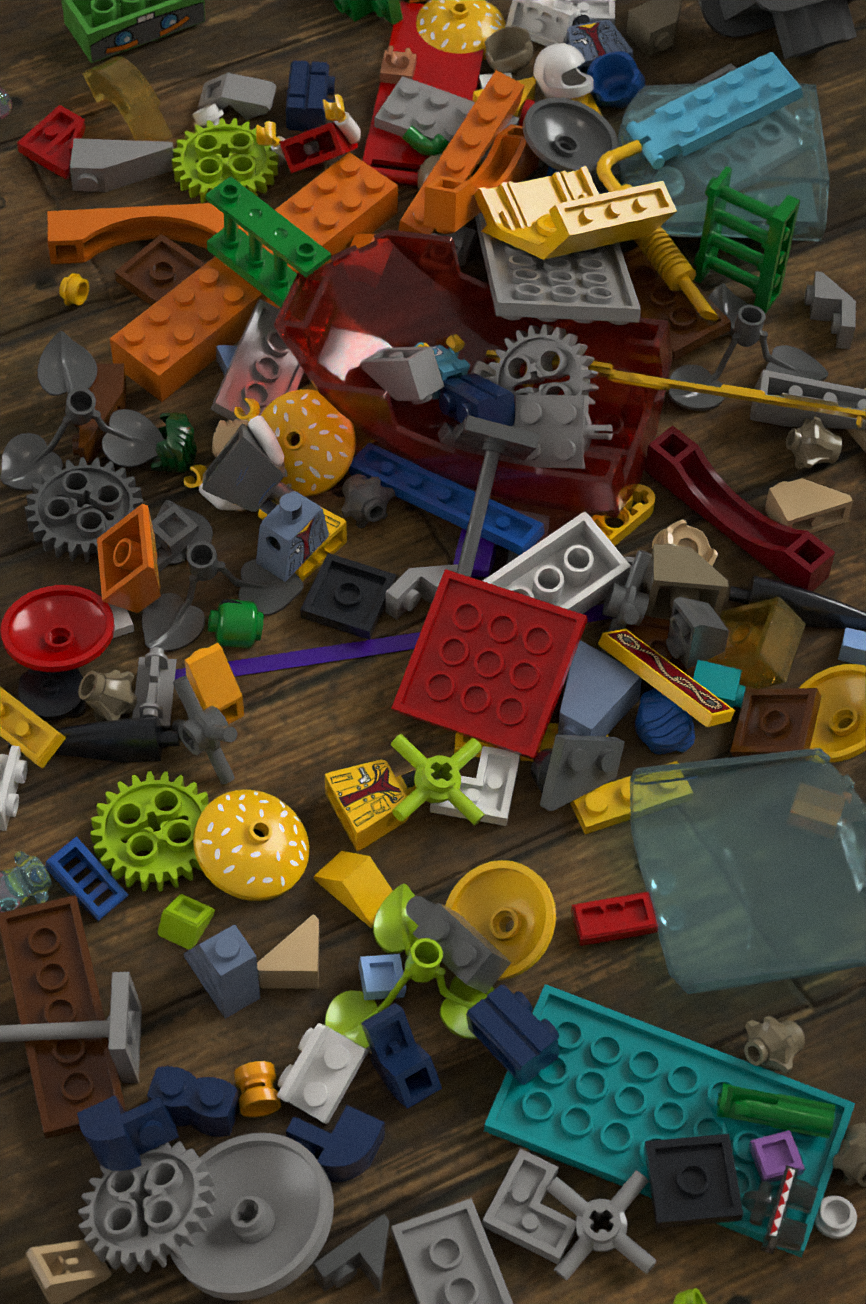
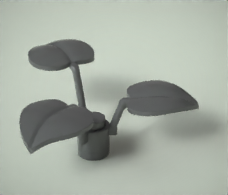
M722 283L709 295V299L731 320V331L720 337L730 334L732 339L716 371L711 375L702 366L687 364L677 368L670 377L671 380L721 388L723 384L717 381V379L721 376L737 343L743 347H750L758 341L761 344L764 360L769 362L765 370L819 381L825 380L829 373L813 357L792 346L779 345L773 349L771 355L767 345L768 333L762 331L765 321L764 311L757 306L747 304ZM673 388L669 390V397L674 403L695 411L713 409L725 399L722 396Z
M60 331L46 345L41 355L37 372L39 383L46 393L52 396L68 393L65 407L66 416L63 418L62 424L48 446L42 437L33 433H22L12 438L3 451L0 480L10 488L21 491H33V483L42 484V473L53 476L52 466L54 465L62 470L63 462L52 450L55 449L71 422L76 425H84L90 422L91 419H94L99 428L107 433L102 440L104 454L114 464L126 468L140 466L157 457L156 444L163 441L164 438L158 428L148 418L133 410H117L111 415L109 426L104 423L100 411L95 410V396L88 390L97 378L96 362L85 348L73 341L65 332Z
M166 500L162 505L157 517L161 515L163 512H165L167 509H169L171 506H173L175 503H173L170 500ZM179 506L199 526V531L193 539L169 563L177 565L187 559L191 574L189 576L188 593L185 601L177 594L163 593L161 597L144 609L142 627L145 646L149 649L159 647L165 652L176 651L190 645L200 636L205 625V615L201 609L191 605L194 599L196 583L198 580H211L216 576L217 572H221L234 586L241 587L238 595L239 600L254 602L257 605L258 611L263 612L264 616L273 615L283 610L302 592L304 584L295 573L284 582L258 565L256 559L248 561L242 566V580L237 579L226 568L225 563L217 559L216 550L211 544L213 531L208 520L195 511Z

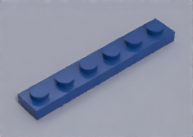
M368 443L353 458L348 469L350 475L361 474L368 479L379 477L381 480L380 485L392 488L396 497L467 530L476 492L371 443ZM489 498L480 537L521 555L533 547L545 534L543 523Z

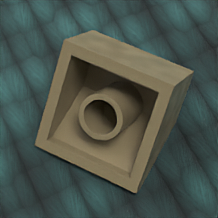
M654 544L642 590L643 593L649 594V603L645 616L670 620L674 599L684 597L709 603L719 617L728 590V580L691 547L677 546L675 544Z

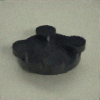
M78 668L64 672H43L29 669L21 675L19 680L18 694L20 702L44 721L60 720L66 717L79 718L86 711L85 700L81 699L78 694L79 685L83 677Z

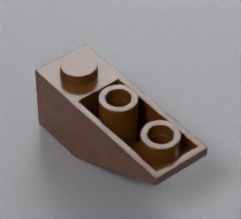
M124 363L96 364L97 378L88 389L95 396V410L100 411L101 418L107 426H109L110 417L115 411L126 409L127 383ZM91 419L90 422L84 425L74 424L75 427H79V434H73V455L80 456V459L84 457L87 465H91L102 449V440L107 434L99 428L94 419Z

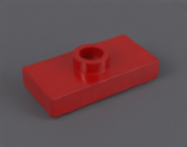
M649 891L571 905V915L579 946L653 934L658 931V923Z

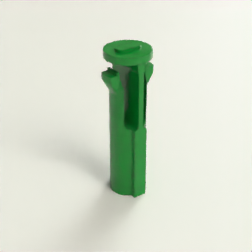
M722 1083L720 1093L717 1096L716 1116L829 1139L836 1108L834 1104L783 1094H772Z

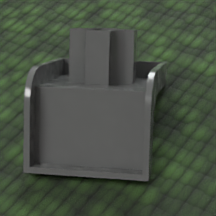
M698 0L704 20L711 29L722 36L737 38L776 27L785 59L813 54L857 37L848 6L857 0Z

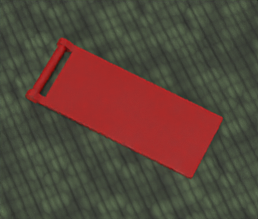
M400 2L403 20L393 25L389 46H393V51L405 53V49L410 48L412 54H417L413 80L473 101V91H477L484 49L460 54L445 52L429 45L420 36L416 25L417 15L425 4ZM380 82L362 161L371 167L372 164L419 170L420 165L430 156L419 154L401 136L374 127L376 114L397 85ZM372 167L394 183L418 186V172Z

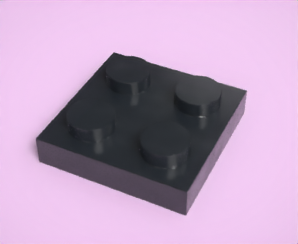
M327 553L300 609L301 618L370 640L386 606V591L396 582V574Z
M729 1134L645 1141L644 1153L656 1229L742 1221L744 1214Z

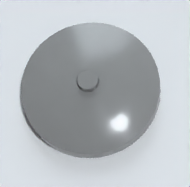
M252 1133L222 1142L199 1158H202L210 1170L209 1174L215 1181V1185L211 1189L217 1197L216 1201L208 1204L214 1212L213 1217L201 1218L207 1231H194L191 1236L195 1240L196 1245L194 1247L185 1243L181 1245L182 1257L180 1259L172 1253L170 1255L177 1268L190 1283L204 1293L225 1300L256 1299L274 1293L289 1285L316 1259L326 1242L333 1220L334 1199L332 1188L324 1169L314 1155L293 1139L272 1133Z

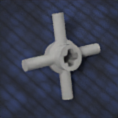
M635 1170L611 1201L595 1199L587 1202L558 1177L551 1182L547 1191L577 1215L576 1232L579 1239L554 1268V1271L560 1277L567 1281L592 1250L606 1252L616 1248L645 1274L653 1268L657 1260L626 1235L627 1219L624 1211L649 1182L644 1175ZM605 1218L610 1219L609 1229L611 1231L607 1232L604 1229H601L598 1233L593 1231V1219H597L600 1222Z

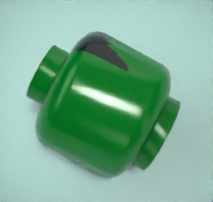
M223 599L220 601L217 610H210L208 632H215L216 643H219L220 646L248 649L252 647L255 640H261L264 614L258 611L257 605L252 601Z

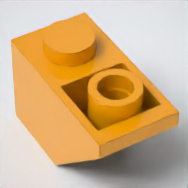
M216 643L208 648L198 649L190 657L186 658V676L202 709L205 710L210 706L216 707L223 714L228 724L244 717L243 695L220 644Z

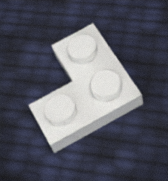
M483 746L476 778L461 776L459 790L485 814L480 820L481 822L507 825L520 755L503 749ZM449 801L430 804V812L467 819Z

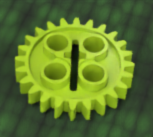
M220 118L219 125H214L210 120H207L206 128L196 124L195 134L185 131V140L178 139L177 148L173 149L172 169L175 181L180 182L182 191L189 189L190 198L200 194L201 203L207 201L205 194L230 176L256 195V191L266 193L267 184L273 185L274 176L278 175L279 155L271 149V146H262L257 143L256 128L250 130L249 121L239 126L236 118L232 120L231 124H226L225 120Z
M149 771L144 782H141L136 775H132V786L128 787L122 782L117 783L118 795L107 791L105 795L108 804L98 803L96 805L99 816L92 817L91 821L94 830L90 833L92 844H95L93 846L95 857H101V864L105 869L112 868V877L117 880L125 875L126 887L129 888L136 880L141 881L142 891L147 890L150 882H155L157 889L162 891L164 881L168 880L177 888L179 887L178 877L181 875L190 881L193 880L192 868L202 870L195 856L193 835L196 823L209 803L207 792L197 794V783L195 782L184 787L182 775L178 776L174 782H170L168 772L164 771L160 780H155L152 772ZM164 806L175 807L170 811L160 810ZM127 819H137V821L132 824L122 823ZM180 837L188 839L183 843L173 842V840ZM143 850L151 852L146 856L135 855L137 852Z

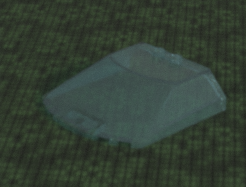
M708 83L644 86L630 102L623 116L618 134V147L634 141L626 131L628 123L632 121L639 123L655 115L654 110ZM798 83L802 89V98L686 156L680 153L666 160L664 166L660 169H654L642 152L617 162L622 184H630L632 187L664 181L677 212L661 225L667 234L702 235L708 197L705 196L706 187L713 176L718 177L724 168L728 166L732 168L729 187L771 207L774 205L780 206L787 195L799 199L800 204L792 240L821 241L826 229L830 178L816 84ZM729 202L726 203V212L762 229L769 230L770 225L766 224L765 219ZM722 226L721 235L725 237L748 238Z
M813 748L634 769L630 778L631 835L646 891H649L657 919V932L668 973L687 994L762 984L866 966V804L863 803L857 792L853 789L855 783L848 774L843 777L829 762L831 757L822 749Z

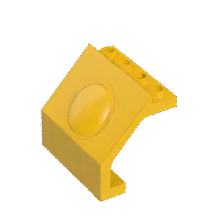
M586 166L581 167L577 171L566 173V170L560 173L555 172L552 176L513 183V181L507 184L502 183L499 187L490 189L482 187L474 193V197L487 224L481 232L543 260L649 236L677 212L664 181L599 194Z

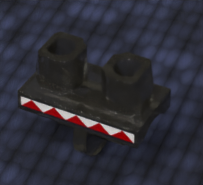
M786 1165L776 1198L770 1195L773 1185L765 1181L760 1182L758 1191H746L743 1195L742 1205L752 1212L749 1220L751 1224L761 1226L764 1216H770L761 1251L773 1254L776 1246L800 1251L808 1225L785 1216L788 1207L810 1214L818 1188L797 1179L799 1170L797 1168Z

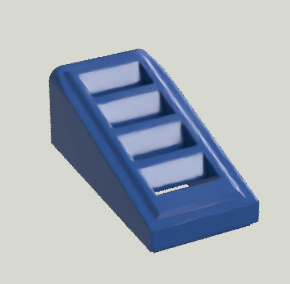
M77 836L46 861L45 868L71 896L76 895L78 903L97 922L128 897L127 892ZM77 857L81 862L69 872H66L63 867ZM87 867L91 873L77 884L73 878ZM98 878L102 883L87 895L83 889ZM109 889L113 895L97 907L93 901Z

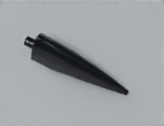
M754 575L747 589L731 586L729 590L728 601L745 604L743 618L774 625L841 629L847 627L855 630H866L865 611L791 584Z
M158 717L93 722L56 729L66 739L54 755L123 763L161 761L162 747L180 746V736L178 731H163Z

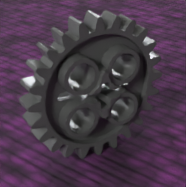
M81 457L79 466H74L70 460H66V469L61 470L58 466L54 465L52 466L53 476L42 473V484L33 483V494L26 496L28 506L25 507L28 529L29 532H33L34 541H42L44 551L54 548L57 558L68 552L71 562L76 559L78 554H83L85 562H89L92 553H96L98 556L97 538L139 505L144 504L141 488L136 487L134 477H126L125 468L115 472L112 461L106 464L105 467H100L99 458H96L92 465H87L85 458Z

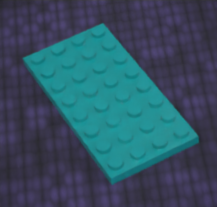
M545 984L532 1014L539 1021L544 1018L549 1020L556 1028L560 1036L558 1039L560 1055L558 1059L544 1070L541 1069L539 1074L525 1085H521L507 1071L484 1124V1131L620 1186L626 1183L635 1170L644 1175L649 1181L644 1153L645 1141L729 1134L744 1215L742 1221L716 1224L802 1258L833 1170V1157L839 1152L855 1103ZM722 1083L835 1105L834 1123L829 1139L791 1131L805 1170L802 1175L794 1176L778 1237L770 1235L769 1232L784 1179L765 1185L762 1184L749 1149V1143L751 1140L787 1130L732 1118L717 1117V1096L720 1093ZM648 1182L640 1194L652 1198Z

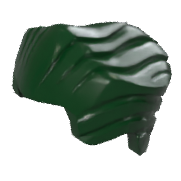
M162 413L159 418L166 426L158 430L161 432L164 440L156 444L158 456L152 459L151 471L185 473L193 465L196 458L197 446L194 440L193 426L184 413Z

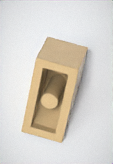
M801 478L791 482H780L774 487L769 488L765 511L770 519L782 525L814 533L848 522L853 500L848 494Z

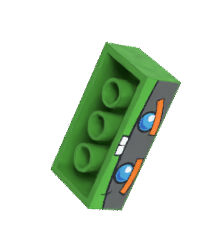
M62 0L64 23L91 63L205 22L204 0Z

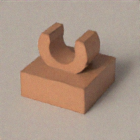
M389 46L384 53L380 70V82L397 84L402 76L413 80L417 54H412L410 48H406L404 53L393 51V46Z

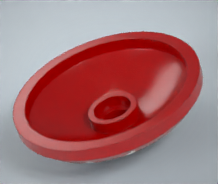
M54 585L29 592L15 601L2 619L0 632L6 652L17 663L37 671L64 672L82 667L99 657L112 641L115 624L108 603L103 602L102 597L95 592L78 586Z

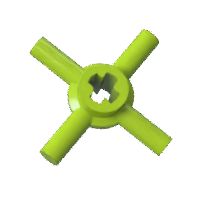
M399 734L390 745L416 769L414 775L416 789L392 810L396 819L403 822L425 801L430 803L449 801L474 826L485 816L459 790L461 785L459 770L482 750V745L478 740L471 738L450 758L443 755L426 758L402 734Z

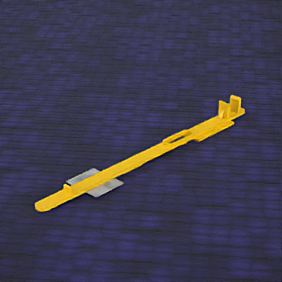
M486 351L485 356L496 359V363L500 362L501 358L495 351ZM559 355L553 357V369H557L560 364ZM593 361L587 366L588 370L598 371L597 376L606 377L612 382L658 390H670L673 388L856 418L858 428H861L863 420H866V409L842 407L836 401L788 393H782L784 397L765 394L762 390L725 384L720 388L616 371V369H613L612 364ZM523 384L525 388H533V384Z

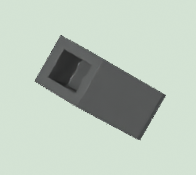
M684 597L674 599L668 638L666 639L670 654L676 659L679 658L685 668L689 669L697 665L698 660L706 661L725 652L729 630L710 604Z

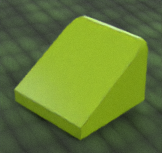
M180 894L162 912L158 935L190 950L197 944L212 919L215 909Z

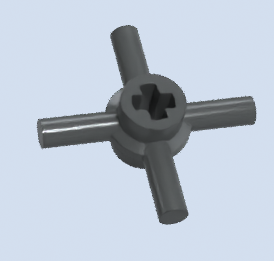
M638 550L625 586L612 583L602 610L603 615L613 618L608 632L625 629L626 624L636 626L641 624L648 607L649 594L640 592L639 589L652 554ZM603 648L601 649L602 653L614 659V657L611 654H609Z
M187 676L174 680L173 685L188 714V720L176 719L172 723V730L179 732L182 742L192 754L198 755L203 751L206 752L221 784L231 782L235 779V776L220 747V741H235L237 730L228 725L227 720L216 707L210 706L205 710L202 709Z

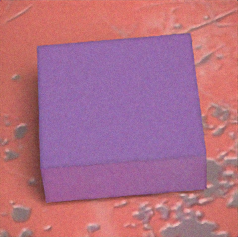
M790 1130L750 1141L749 1149L763 1185L785 1179L788 1168L796 1170L795 1176L803 1174L805 1168Z

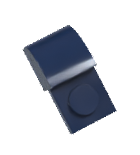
M397 1003L361 1022L369 1047L366 1048L369 1050V1058L389 1091L403 1106L408 1109L442 1089L431 1056L415 1042L405 1012Z
M115 1095L77 1113L80 1129L97 1160L104 1168L112 1171H126L142 1166L141 1154L179 1137L176 1126L160 1097L125 1112Z
M346 1105L332 1134L293 1117L286 1130V1137L300 1143L314 1155L330 1182H344L356 1178L371 1165L384 1140L385 1122Z

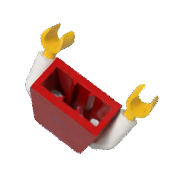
M336 94V102L328 103L323 99L325 117L333 122L284 139L282 136L276 137V124L266 121L265 128L256 125V141L259 145L271 146L275 153L286 160L290 172L294 173L358 148L357 142L361 137V132L349 113L345 112L342 96Z

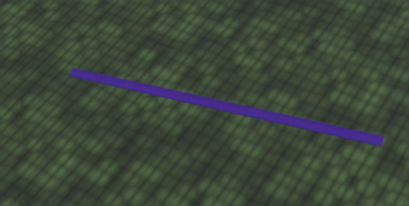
M604 604L595 605L583 613L587 615V622L612 619V617L602 614ZM420 632L228 661L234 677L411 650L415 648ZM186 668L176 669L175 680L186 676Z

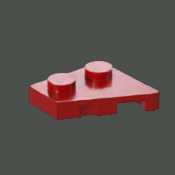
M59 105L17 142L18 152L67 180L71 174L70 163L74 138H83L86 129L85 119Z

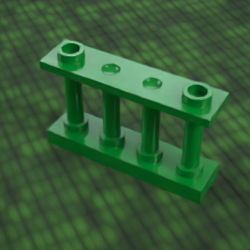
M726 166L718 177L713 176L710 179L705 190V196L708 197L700 249L693 262V265L696 266L694 281L701 283L709 271L713 270L753 289V294L756 295L754 306L761 308L766 314L782 291L800 200L787 195L780 206L774 205L771 207L729 187L732 168ZM729 202L765 219L766 224L770 225L769 230L762 229L726 212V203ZM722 226L761 243V247L765 249L764 254L721 235ZM718 249L756 266L757 271L760 272V277L717 258Z
M231 176L205 194V199L224 213V228L207 240V250L305 327L330 308V299L312 286L313 272L331 259L329 251ZM238 225L242 227L244 230H246L248 232V235L245 234L242 230H240L238 228ZM262 244H264L267 248L273 251V254H271L269 251L263 248ZM287 263L291 265L293 268H295L299 272V275L296 272H294L291 268H289L287 266Z

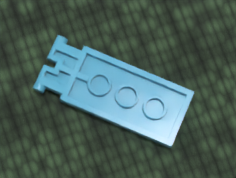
M770 52L706 85L698 87L696 90L676 100L670 101L666 105L654 110L655 115L639 123L635 121L628 123L626 131L634 141L638 140L640 142L642 153L652 167L660 169L664 166L666 160L680 153L686 156L802 98L803 93L801 86L775 54Z

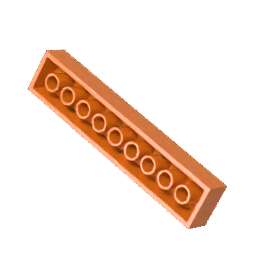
M350 152L275 209V211L331 253V259L313 272V280L348 253L355 234H372L398 213V185ZM262 244L263 248H265L267 251L273 254V251H271L264 244ZM213 257L110 338L113 364L124 363L125 374L163 402L217 358L216 346H233L241 339L252 311L260 299L278 309L280 307L217 257ZM287 263V266L299 275V272Z

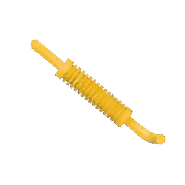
M638 140L611 151L609 150L597 162V176L609 192L632 187L630 184L621 186L612 174L611 167L621 160L642 152V146ZM662 226L649 236L633 239L671 291L682 290L704 319L711 321L719 319L718 315L692 282L696 276V271Z

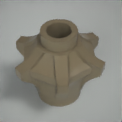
M814 417L813 420L805 418L801 427L789 431L786 439V448L792 450L795 456V468H811L817 463H835L841 453L842 439L840 436L828 431L823 426L820 418Z
M116 669L106 674L90 671L83 677L79 685V697L92 707L94 717L99 722L105 718L107 721L117 720L121 714L128 715L134 710L137 703V695L132 691L134 675L128 671L121 674Z
M771 1016L765 1017L763 1023L753 1020L748 1021L744 1026L749 1036V1041L744 1049L747 1060L755 1066L759 1065L773 1072L780 1070L784 1074L790 1073L793 1068V1057L805 1045V1037L799 1025L789 1020L778 1022Z
M858 1123L846 1129L842 1149L833 1157V1167L842 1169L845 1173L843 1178L844 1184L851 1186L858 1182L861 1186L866 1187V1123Z

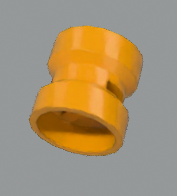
M266 1061L250 1062L241 1065L234 1071L236 1087L241 1090L242 1094L238 1098L240 1114L246 1117H261L279 1110L281 1102L280 1098L277 1097L278 1091L274 1089L273 1085L276 1081L275 1066L272 1063Z

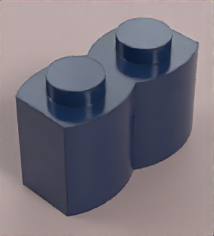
M163 1066L156 1068L147 1093L148 1102L157 1097L161 1098L175 1126L191 1125L197 1131L214 1137H225L231 1134L239 1110L237 1089L232 1084L215 1077L196 1078L190 1072L177 1067Z

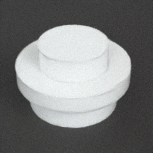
M213 103L192 114L195 120L193 125L195 127L197 124L202 128H206L207 120H210L214 125H219V117L224 113L222 109L218 110L216 104Z
M828 1196L822 1199L814 1223L823 1235L833 1239L844 1238L856 1226V1210L847 1199L840 1196Z

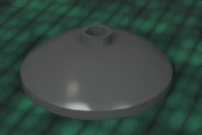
M557 97L540 100L529 108L523 121L524 137L532 151L541 161L560 172L566 170V173L577 171L581 167L586 166L590 175L597 174V162L600 157L609 150L618 148L617 136L608 121L591 107L575 100Z

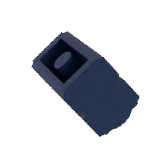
M292 61L290 64L286 102V128L288 130L304 131V129H307L309 131L326 124L323 99L328 103H333V99H328V96L335 95V76H329V65L327 62H312L309 64L308 61Z
M476 373L460 376V379L455 377L443 380L444 387L440 389L441 395L439 396L438 403L444 415L454 418L459 423H462L470 415L507 426L514 425L515 401L514 394L511 391Z
M501 984L489 993L486 999L480 1000L468 1010L466 1014L468 1029L521 1085H525L538 1075L541 1069L544 1070L558 1059L560 1055L558 1039L560 1036L549 1020L544 1018L539 1021L531 1013L533 1008L520 991H516L513 994L505 985Z

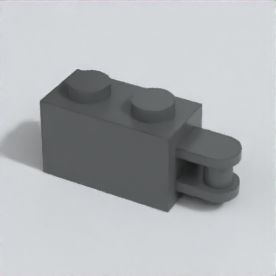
M415 896L408 901L406 913L419 926L413 934L418 939L429 938L435 940L443 950L442 962L466 985L486 994L512 962L458 912L439 902L436 905L421 896Z

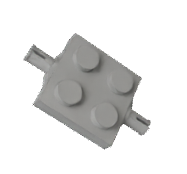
M516 395L515 422L511 427L540 434L537 448L524 461L515 458L514 467L587 468V450L591 439L611 440L613 434L599 433V431H613L612 425H592L588 414L589 396Z

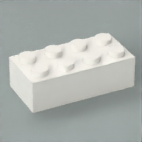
M584 511L483 581L583 614L606 598L612 583L622 586L626 584L631 565L587 512Z

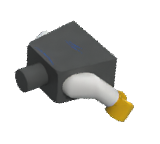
M245 398V401L250 406V411L247 415L241 407H235L234 414L237 418L248 420L247 426L243 423L240 425L208 469L201 464L190 466V470L196 473L197 480L192 476L184 477L186 487H199L200 494L219 510L244 511L247 509L251 512H256L267 498L279 504L283 495L294 491L281 482L285 475V456L273 430L263 416H258L260 414V405L252 398Z

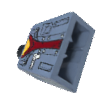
M580 15L573 20V26L567 29L566 44L572 45L579 50L585 59L577 67L582 73L588 74L592 61L607 53L625 51L633 57L631 47L610 20L605 19L592 22L588 15Z
M296 491L283 495L280 503L260 524L256 563L286 582L329 537L323 509Z

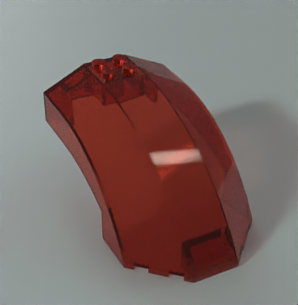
M387 229L374 235L375 241L359 249L356 245H353L331 256L330 263L318 268L308 277L298 272L274 323L275 330L317 391L343 416L398 455L430 472L474 490L477 489L484 456L440 443L437 434L445 422L454 428L457 424L460 425L461 423L441 412L438 399L434 400L432 398L425 403L416 405L412 404V401H396L362 369L360 361L383 348L415 347L420 342L427 343L430 347L441 345L449 349L450 347L446 344L447 338L451 335L454 337V334H457L465 343L462 350L459 351L457 358L460 360L465 359L470 364L467 374H471L478 360L487 365L490 362L496 363V359L485 356L487 350L496 351L499 349L507 351L506 338L517 341V330L525 331L528 334L529 326H537L541 330L543 324L553 326V330L556 327L566 329V335L569 333L577 335L576 344L581 343L588 346L582 356L594 357V361L612 364L613 369H616V371L668 379L673 356L669 324L666 320L640 317L639 322L615 325L609 321L593 320L591 323H578L573 319H557L553 322H546L534 317L508 320L502 316H496L490 285L460 271L453 238ZM521 364L520 366L521 377L525 374L527 364ZM568 375L556 380L545 378L544 382L533 384V388L539 389L540 385L545 383L569 381L570 376ZM600 376L591 378L590 384L599 387L598 390L589 391L588 394L595 401V405H588L592 425L611 424L613 431H599V433L613 434L612 439H591L589 448L583 456L585 468H538L498 460L490 495L546 508L580 513L586 511L587 514L617 518L640 483L646 466L648 444L655 440L666 390L616 383ZM523 384L515 386L514 390L516 392L520 389H524L525 387L523 386ZM563 389L558 392V395H565Z

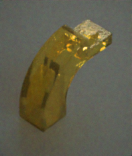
M116 56L82 73L97 103L105 99L110 100L123 115L136 141L164 142L173 137L158 108L161 105L159 98L143 74L130 61Z

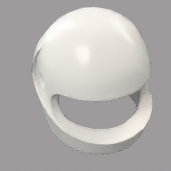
M555 43L545 47L537 56L533 73L536 83L545 98L572 99L585 95L594 89L593 78L578 70L577 67L585 59L580 51L572 45Z

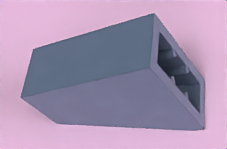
M580 641L570 666L559 714L558 735L606 736L640 699L642 678L621 662Z
M235 924L183 953L184 958L225 1019L260 999L257 956Z

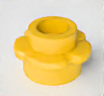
M72 273L65 277L59 287V294L65 299L64 303L67 306H71V304L82 305L89 293V282L87 279L82 278L80 274Z

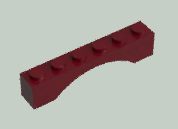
M672 425L648 444L644 471L785 583L814 591L829 578L835 552L809 531L782 525L764 516L747 504L719 476L699 445Z

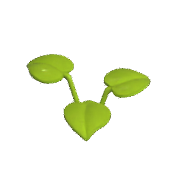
M405 883L398 886L384 900L373 924L374 938L382 950L390 954L405 951L407 956L405 971L383 1003L378 1007L375 1000H364L362 991L350 990L338 995L328 1007L325 1025L366 1049L369 1047L361 1022L389 1007L408 980L428 982L435 977L440 994L446 997L440 1007V1017L446 1028L459 1037L477 1039L468 1029L466 1014L471 1007L480 1000L486 999L487 995L495 989L491 987L485 994L466 985L458 976L452 980L450 990L446 987L444 979L445 969L439 967L443 958L441 946L433 939H418L413 934L419 926L407 915L406 905L415 895Z

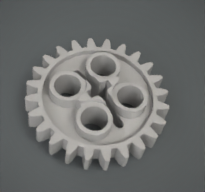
M544 324L541 330L537 326H529L528 334L525 331L517 330V341L506 338L505 343L508 350L497 349L495 352L501 358L500 362H490L489 364L491 368L496 370V375L486 377L489 381L511 391L514 394V401L516 395H558L561 389H563L565 395L588 396L589 391H596L599 388L594 384H590V379L597 376L598 371L588 370L587 367L595 360L594 357L582 356L588 346L581 343L576 344L578 336L570 333L566 335V329L556 327L553 330V326ZM556 354H558L560 358V364L558 368L554 371L552 368V360L553 357ZM526 361L527 372L521 377L520 366ZM568 375L570 376L569 381L545 383L540 385L539 389L526 387L516 392L514 390L517 385L537 384L544 382L545 378L556 380ZM589 397V405H595V401Z
M167 1142L158 1146L157 1149L154 1148L141 1154L142 1166L131 1170L112 1171L101 1165L100 1168L104 1173L102 1179L91 1178L89 1180L95 1191L82 1194V1198L88 1206L79 1209L78 1213L84 1220L79 1225V1228L86 1236L85 1242L101 1262L107 1260L115 1270L122 1264L128 1273H132L137 1263H139L145 1272H149L153 1260H157L162 1267H166L168 1254L172 1253L180 1259L182 1257L181 1245L185 1243L194 1247L196 1243L191 1236L194 1231H207L201 1218H209L214 1215L208 1204L217 1200L216 1195L211 1189L215 1185V1181L209 1174L210 1170L202 1158L199 1159L192 1148L186 1151L181 1142H177L173 1147Z

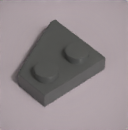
M556 734L540 806L548 811H554L616 779L625 741L617 737Z

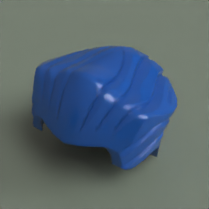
M625 51L602 55L592 61L588 69V75L593 78L594 84L591 94L597 106L624 108L645 91V77L638 69L633 57Z
M655 688L641 696L635 720V731L651 752L660 755L676 750L679 752L688 750L695 740L692 716Z

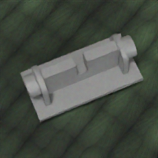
M153 647L145 657H139L135 689L137 703L133 710L132 718L158 717L162 727L170 728L174 693L173 681L175 680L177 659H168L162 648Z

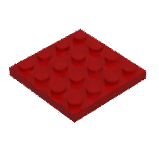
M445 569L391 709L396 713L468 738H475L480 742L534 760L539 752L588 621L587 615Z

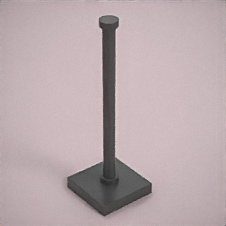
M470 415L458 426L454 442L482 449L485 452L456 573L471 577L499 456L504 455L524 461L537 448L540 434Z

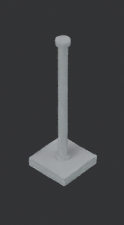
M112 972L111 1010L107 1020L0 1025V1042L108 1037L109 1052L122 1083H139L142 1006L130 973Z

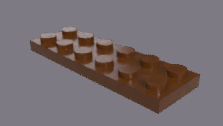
M76 895L0 913V930L20 1024L105 1020ZM108 1037L24 1041L45 1139L80 1131L77 1113L115 1095L124 1111L127 1112L118 1072L109 1052Z

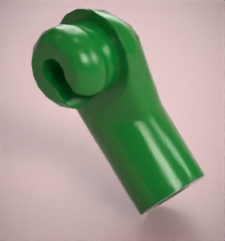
M412 125L402 136V139L412 148L425 156L443 154L450 143L441 134L435 135L434 139L430 141Z

